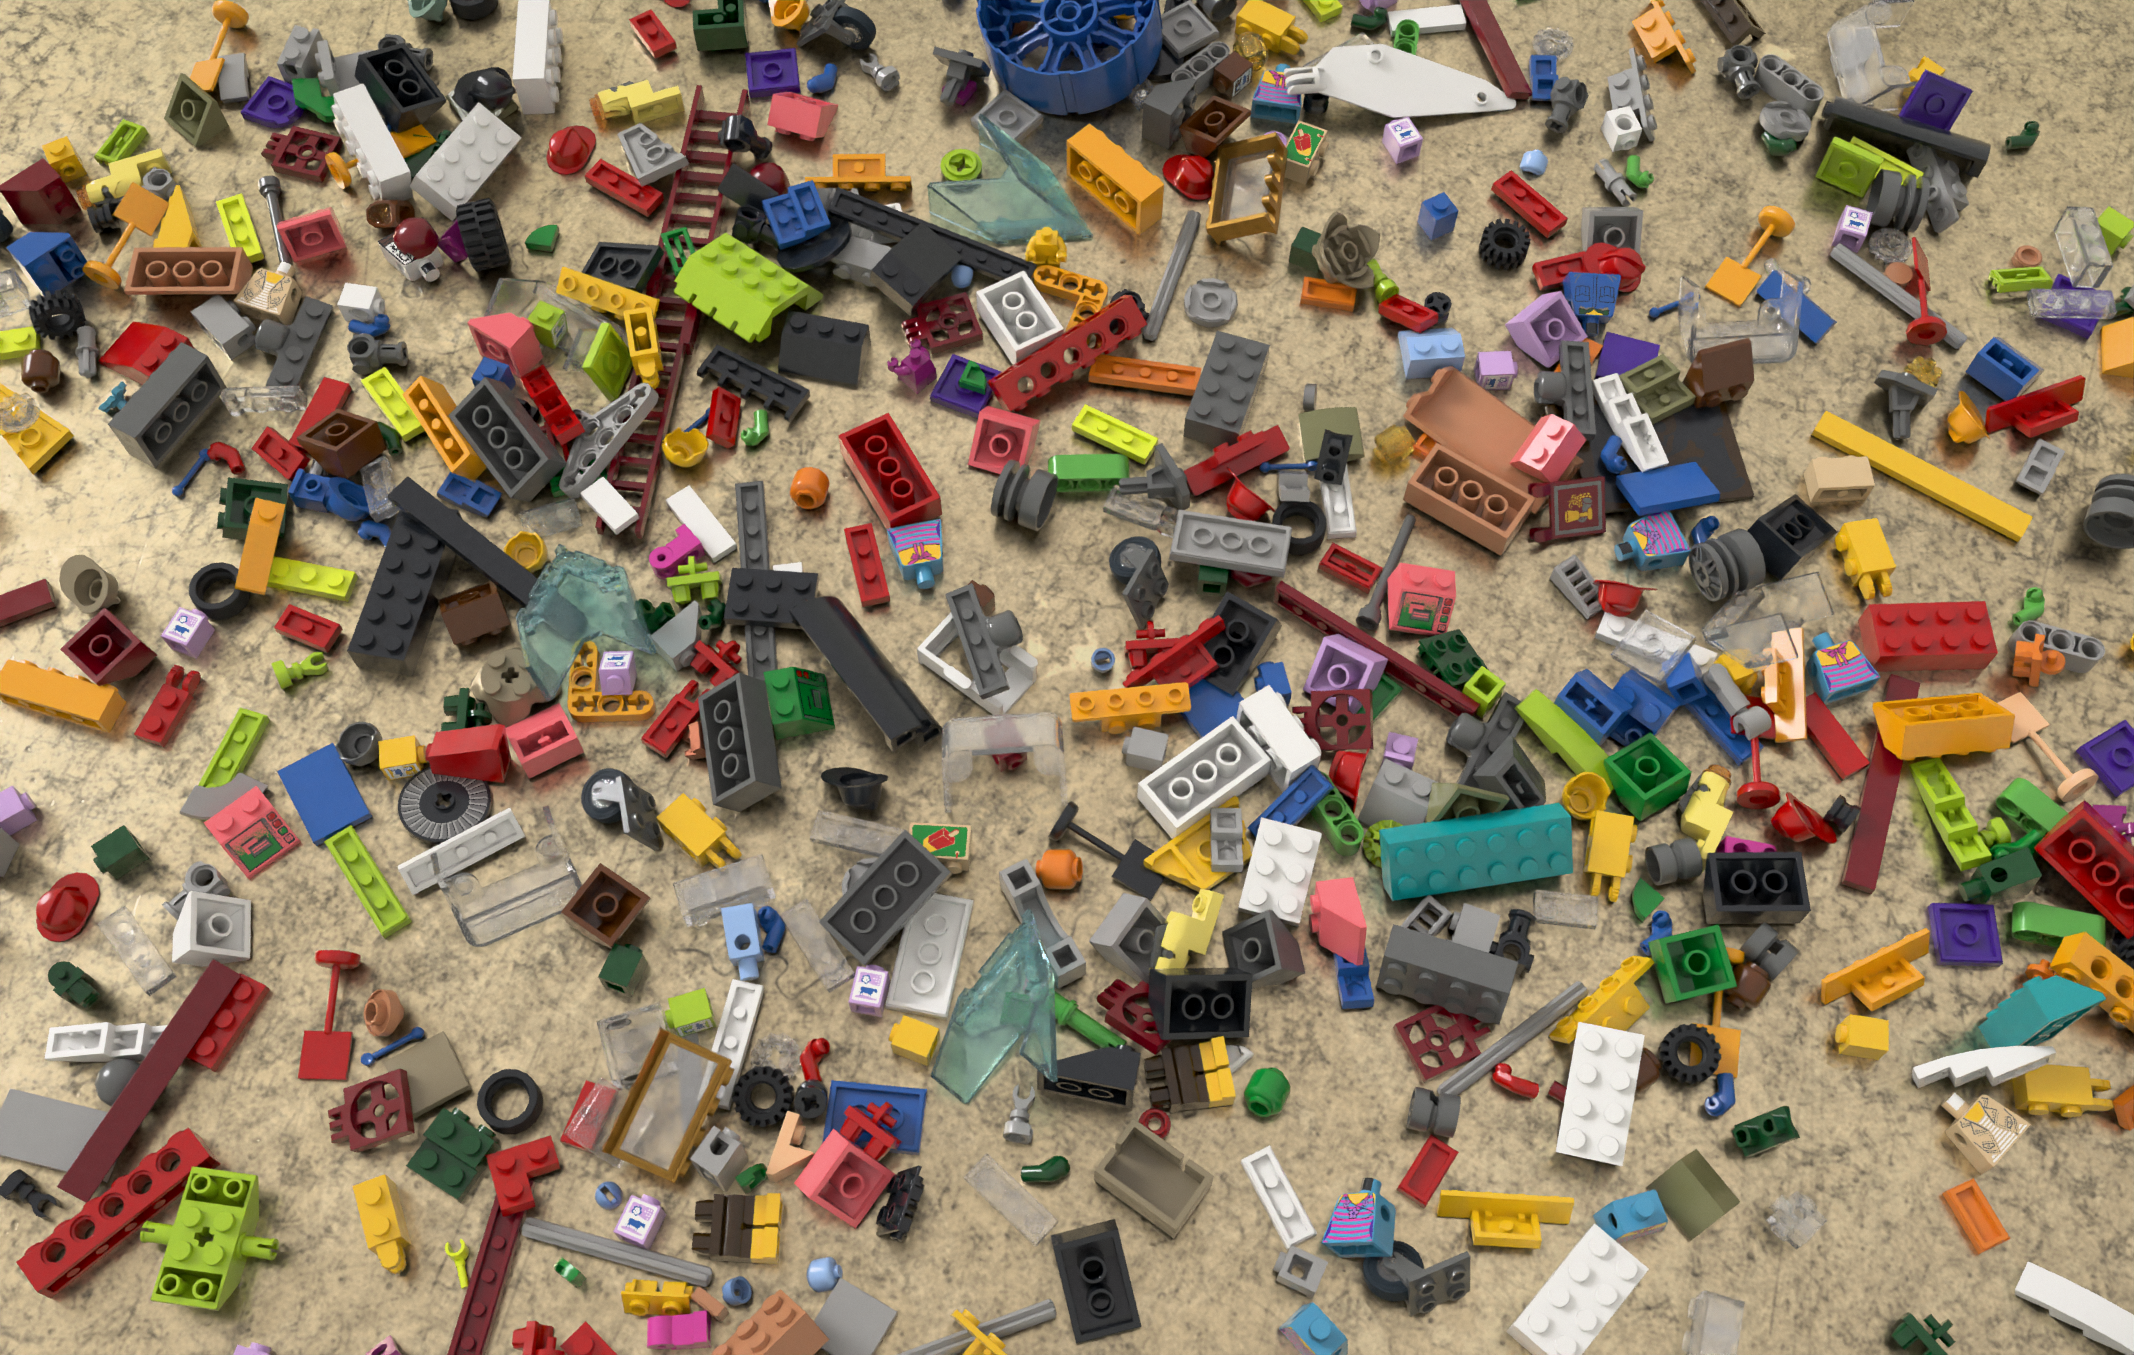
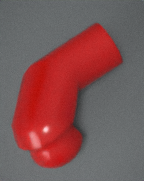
M215 442L210 445L207 455L211 460L220 461L222 458L227 460L233 474H241L245 471V465L237 448L222 442Z
M825 1038L809 1041L800 1055L799 1060L805 1081L810 1079L822 1081L818 1063L823 1055L827 1054L830 1050V1044Z
M1498 1063L1495 1065V1073H1492V1077L1496 1084L1521 1096L1531 1099L1537 1097L1539 1093L1538 1083L1511 1075L1512 1068L1508 1064Z

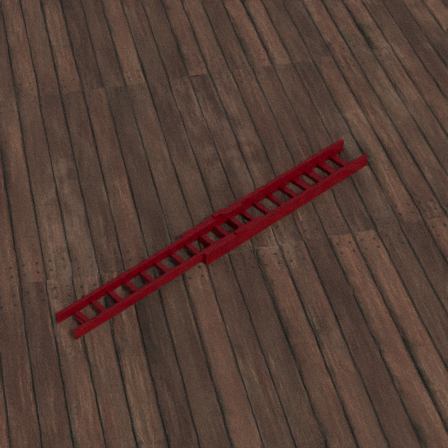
M702 85L696 86L680 153L686 156L689 163L725 167L723 174L687 171L689 165L676 170L661 234L672 231L675 223L709 226L708 239L690 237L694 247H704L720 236L728 197L720 192L718 196L682 193L684 183L719 186L732 164H736L738 152L728 150V154L693 151L692 149L694 142L720 145L718 132L697 130L699 122L722 124L728 116L741 114L747 117L750 101L748 90L742 89L737 113L702 110L705 99ZM679 203L715 206L713 217L677 214ZM661 235L658 245L665 253L647 283L646 295L660 300L658 310L685 312L683 321L655 318L657 332L680 334L678 343L659 342L662 352L676 353L673 367L663 366L664 371L658 372L659 375L670 376L668 389H654L658 393L659 398H665L663 411H650L644 419L660 421L657 435L633 433L626 441L654 445L652 458L622 456L624 444L611 460L607 481L615 490L644 492L641 506H631L639 516L635 527V534L639 539H643L663 452L662 443L668 431L685 352L687 355L693 354L702 311L682 298L661 296L662 288L675 289L677 287L675 275H666L667 267L671 266ZM678 236L681 245L687 246L684 237ZM669 238V243L675 245L673 238ZM675 257L678 267H683L681 259ZM634 368L628 391L640 384L641 375H636ZM631 415L627 416L622 423L626 422ZM620 466L649 468L646 483L617 480ZM598 516L595 528L598 534L603 535L606 523Z

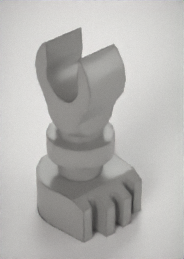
M869 53L870 63H866L860 58L862 71L871 74L876 79V84L884 91H889L900 84L898 81L900 74L893 66L884 67L880 65L875 54Z
M1018 1084L1013 1090L1015 1108L1010 1113L1011 1121L1005 1123L1003 1137L1010 1142L1029 1144V1142H1032L1033 1129L1028 1124L1030 1115L1027 1112L1035 1101V1091L1031 1087L1030 1096L1027 1099H1020L1018 1097Z

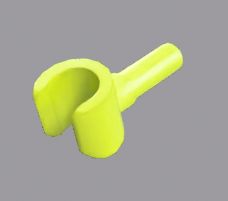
M460 1238L461 1249L458 1252L453 1253L449 1242L445 1245V1251L450 1259L455 1262L461 1289L468 1288L469 1285L465 1267V1260L469 1256V1248Z

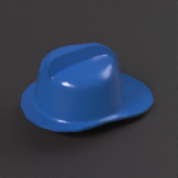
M333 477L328 482L332 493L326 508L343 519L355 522L365 519L370 514L384 516L392 514L395 510L394 504L388 500V497L378 491L355 484L341 477Z

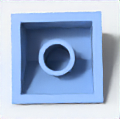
M1452 327L1426 329L1421 333L1412 330L1398 331L1406 379L1430 378L1438 369L1453 366L1461 372L1465 359L1461 334Z

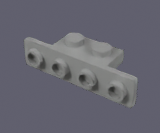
M1633 47L1629 49L1632 68L1607 77L1613 110L1630 106L1635 116L1640 115L1643 130L1651 142L1655 140L1654 130L1657 129V123L1654 115H1651L1650 110L1654 109L1650 94L1647 95V90L1650 89L1647 75L1643 73L1647 66L1643 55L1638 56Z
M1915 143L1907 149V154L1911 166L1924 172V177L1930 179L1927 211L1934 231L1941 233L1959 220L1957 209L1961 211L1969 205L1966 196L1967 190L1961 183L1958 174L1960 172L1959 168L1953 161L1938 157L1934 148Z

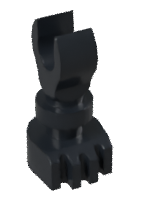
M21 1169L10 1174L0 1186V1195L7 1200H15L19 1197V1200L24 1204H31L36 1216L43 1219H51L42 1212V1206L45 1202L50 1201L54 1205L61 1207L60 1201L49 1194L38 1192L39 1187L34 1183L30 1184L32 1178Z

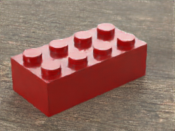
M889 413L838 435L843 458L886 530L930 521L942 515L940 495Z
M1985 601L1869 604L1858 620L1865 656L1877 672L1985 669L1998 654Z

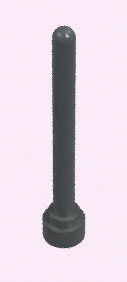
M264 176L258 180L260 194L267 199L279 262L291 264L289 251L276 226L282 221L278 197L281 193L280 181L275 176Z
M1413 515L1405 517L1369 604L1360 609L1357 615L1356 623L1364 629L1376 630L1382 619L1379 608L1388 589L1387 578L1396 569L1415 525L1416 518Z

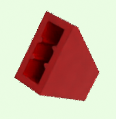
M495 724L436 732L433 743L427 745L425 759L429 761L432 774L504 783L511 761L505 725Z

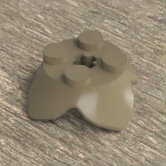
M1334 212L1325 223L1317 244L1312 247V254L1316 258L1325 280L1330 284L1342 283L1356 289L1373 287L1374 273L1367 266V263L1375 257L1378 251L1381 233L1367 225L1348 226L1347 218L1339 212Z
M524 647L491 652L487 657V662L478 671L471 685L474 697L479 701H486L493 718L498 723L505 725L506 728L526 719L530 714L533 703L551 701L562 691L555 672L539 660V656L534 650Z

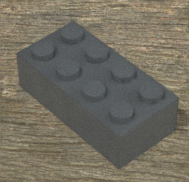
M1217 330L1185 417L1183 437L1215 446L1228 442L1229 446L1238 443L1237 437L1243 434L1267 366L1269 344Z
M181 342L175 350L169 353L167 359L150 375L142 387L132 395L125 406L113 416L108 425L129 455L156 469L224 391L226 385L208 355Z
M484 377L448 415L510 498L530 502L567 464L508 386L502 381Z
M737 673L699 696L698 703L713 805L740 812L780 790L782 786L765 681Z
M904 830L824 915L819 923L863 965H869L953 873L907 830Z
M1393 924L1376 987L1390 994H1401L1414 998L1422 1004L1442 1006L1451 1013H1463L1475 1017L1481 1022L1499 1025L1510 995L1518 962Z

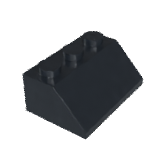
M405 43L358 56L354 76L360 84L363 83L374 104L396 133H401L423 124L446 103L447 99Z
M789 310L782 330L778 374L858 388L871 346L869 325Z
M1708 853L1703 888L1707 924L1800 923L1811 911L1802 853Z
M1235 967L1150 969L1148 1001L1160 1039H1207L1224 1036V1038L1249 1037L1253 974Z

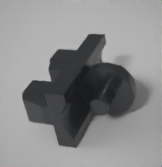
M1325 429L1314 479L1324 483L1342 485L1353 435L1338 434Z

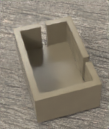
M1134 1118L1116 1140L1115 1149L1111 1147L1094 1170V1181L1172 1238L1176 1237L1210 1189L1214 1176L1191 1159L1187 1161L1184 1171L1179 1169L1183 1163L1184 1154Z

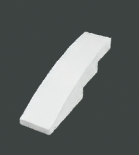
M1618 373L1592 380L1593 394L1614 434L1621 438L1622 446L1641 472L1667 465L1669 461L1648 414H1641L1633 394L1626 393Z
M105 1022L50 1028L45 1059L48 1061L110 1062L115 1059L143 1061L167 1025L152 1027L146 1023L115 1026Z
M2009 1046L1979 1049L1946 1056L1913 1067L1912 1078L1916 1086L1921 1088L1949 1076L1954 1087H1958L1986 1075L1993 1087L2054 1062L2056 1051L2053 1046Z
M2027 1262L2016 1286L2015 1295L2048 1309L2050 1316L2082 1329L2083 1336L2126 1355H2134L2133 1314L2055 1273Z

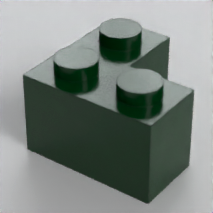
M718 0V9L693 10V31L698 51L748 48L745 0Z

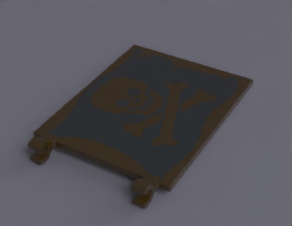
M1593 395L1596 436L1593 441L1586 440L1576 456L1585 461L1578 470L1579 477H1605V513L1634 510L1615 484L1616 476L1641 472V470L1628 455L1622 444L1617 455L1623 457L1621 461L1626 460V469L1619 474H1614L1605 467L1600 455L1609 437L1615 434ZM1721 402L1714 407L1705 406L1697 409L1693 404L1653 424L1669 461L1667 465L1658 468L1696 462L1720 492L1718 502L1753 499L1754 493L1725 402ZM1554 404L1546 405L1544 407L1546 413L1541 414V417L1553 414L1564 419L1562 407Z

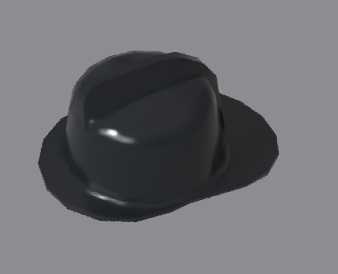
M499 67L469 72L457 81L454 88V97L457 104L468 112H471L478 102L488 110L502 109L511 102L513 94L516 93V89L512 86L510 75L506 70Z
M838 767L822 772L821 779L838 787L842 801L846 805L860 810H875L878 808L882 795V783L888 780V776L857 768Z

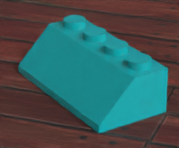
M2057 975L2045 980L2041 976H2037L2023 983V988L2011 993V998L1997 1005L1999 1008L1986 1014L1987 1020L1978 1028L1990 1048L2036 1046L2056 1037L2106 1000V998L2099 991Z

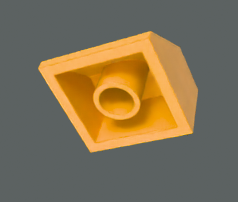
M2134 317L2102 326L2100 329L2102 374L2134 378Z

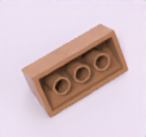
M243 247L134 248L124 292L126 295L237 294L251 279L253 266Z

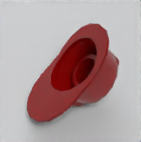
M578 125L569 126L554 133L549 141L546 157L548 166L558 174L569 175L578 172L586 164L588 157L595 147V134L591 129Z
M1181 154L1169 158L1164 163L1162 168L1163 176L1182 194L1194 200H1205L1212 196V179L1215 174L1212 165L1207 159L1198 155Z
M1602 242L1591 245L1584 253L1583 262L1588 273L1621 275L1619 291L1631 292L1640 284L1641 275L1645 271L1646 266L1643 264L1639 253L1634 249L1628 247L1617 248Z
M1226 467L1236 479L1227 496L1226 503L1229 512L1236 519L1257 521L1268 511L1275 513L1272 506L1249 490Z
M1610 580L1593 581V584L1598 586V602L1602 606L1603 611L1618 617H1625L1636 609L1643 591L1658 590L1636 587Z
M1368 748L1366 754L1338 751L1329 769V777L1338 791L1353 800V813L1356 808L1361 774L1370 748Z
M1786 792L1787 801L1777 809L1776 814L1772 817V826L1782 836L1792 839L1794 842H1803L1819 837L1825 842L1835 844L1837 841L1836 834L1831 826L1823 820V817L1799 801L1792 793Z
M76 872L68 874L59 879L48 892L41 896L36 906V923L38 931L44 938L54 942H62L71 939L80 932L99 896V885L94 877L87 873Z

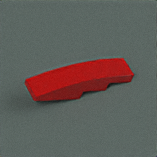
M544 364L520 377V380L561 446L585 432L582 424Z

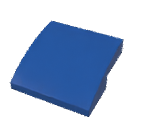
M813 180L787 187V194L762 200L764 211L780 250L804 242L831 227Z

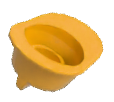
M769 0L772 24L776 27L800 31L810 13L806 0Z
M1959 391L1960 404L1947 418L1949 423L1948 434L1955 443L1964 441L1970 444L1986 436L1990 439L1977 407L1965 392Z

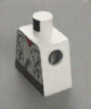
M394 233L378 241L385 259L408 280L415 281L423 276L426 281L432 282L439 277L440 271L437 268L442 266L444 262L438 247L432 254L422 259H417L408 253L405 256L397 249L393 241Z

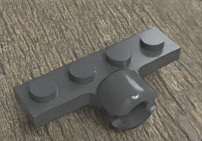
M306 296L294 323L291 325H284L271 319L262 321L256 333L255 347L277 357L266 382V390L291 399L294 398L331 316L333 305Z
M1562 340L1559 345L1561 372L1540 371L1537 375L1538 378L1534 382V399L1539 404L1561 406L1564 411V420L1573 423L1586 440L1593 441L1596 436L1589 342Z
M972 583L946 593L945 596L979 696L984 700L1009 690L1010 687L1000 661V653L1004 649L1021 643L1023 640L1022 630L1014 613L1006 610L994 616L986 617Z
M1505 692L1500 697L1487 723L1481 722L1466 712L1462 713L1453 722L1446 740L1450 745L1464 752L1468 757L1467 763L1456 782L1457 784L1482 789L1473 775L1508 736L1516 738L1524 722V719L1515 710V707L1521 702L1520 700Z

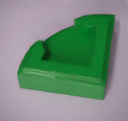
M546 225L534 230L525 241L526 248L553 252L559 234L558 225Z
M969 360L959 380V387L985 395L987 390L985 374L977 363Z
M1642 878L1638 880L1632 891L1634 911L1642 922L1665 899Z
M759 1163L749 1167L735 1177V1180L745 1194L750 1193L768 1178L766 1175L767 1167L764 1163Z
M562 1257L553 1266L554 1270L574 1287L579 1288L587 1279L578 1269Z

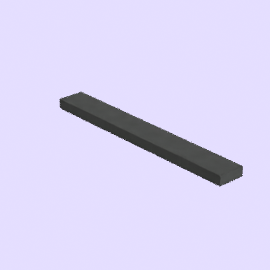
M764 482L735 483L741 568L771 570ZM745 625L748 676L765 681L763 672L778 669L775 627Z

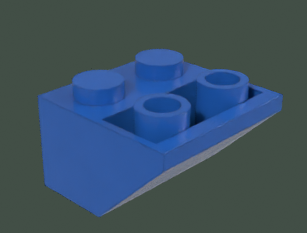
M29 232L6 247L28 280L44 297L46 296L45 292L50 291V294H55V290L63 289L85 274L82 268L87 260L69 233Z
M1993 337L1976 354L1965 372L2007 401L2019 397L2044 372V369L2000 337Z
M1588 669L1575 673L1554 702L1600 747L1633 708Z
M1631 669L1622 675L1612 690L1633 708L1610 736L1625 747L1650 732L1656 737L1681 703Z

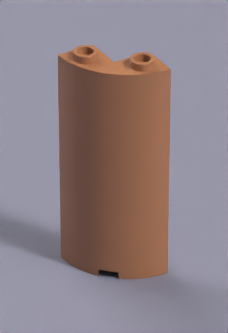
M1449 366L1438 369L1431 378L1430 382H1432L1429 390L1414 394L1406 404L1408 409L1403 417L1442 446L1528 493V485L1530 483H1546L1510 465L1511 460L1535 425L1455 367ZM1575 456L1558 481L1571 480L1585 461ZM1549 495L1535 499L1531 510L1534 514H1537L1549 505Z

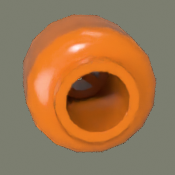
M813 467L799 469L795 473L791 484V499L804 509L820 507L825 502L830 482L827 475Z
M1070 849L1047 850L1044 852L1041 860H1038L1036 863V876L1042 880L1043 885L1047 889L1069 890L1075 887L1076 883L1082 879V860Z

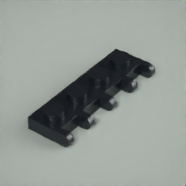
M718 344L697 370V376L704 378L707 373L718 377L717 386L725 388L730 383L743 389L740 397L745 400L751 394L765 400L763 409L771 411L774 406L787 411L784 419L789 422L794 419L810 397L809 389Z

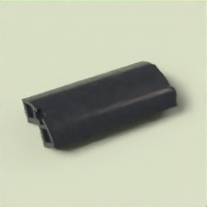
M1835 96L1832 102L1826 101L1821 113L1822 118H1825L1822 125L1824 129L1829 130L1835 117L1966 158L1968 160L1964 172L1976 178L1979 177L1990 154L1991 144L1838 96Z
M823 596L811 600L802 599L789 610L793 624L796 627L801 626L885 735L886 744L892 752H895L911 740H914L918 747L921 748L944 733L940 724L839 598Z

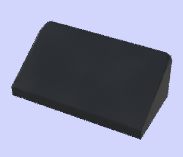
M734 163L718 187L720 193L738 205L746 206L749 204L762 210L764 214L766 213L762 200L776 197L779 194Z

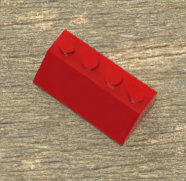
M2084 800L2060 819L2034 849L2126 938L2130 939L2134 936V846Z

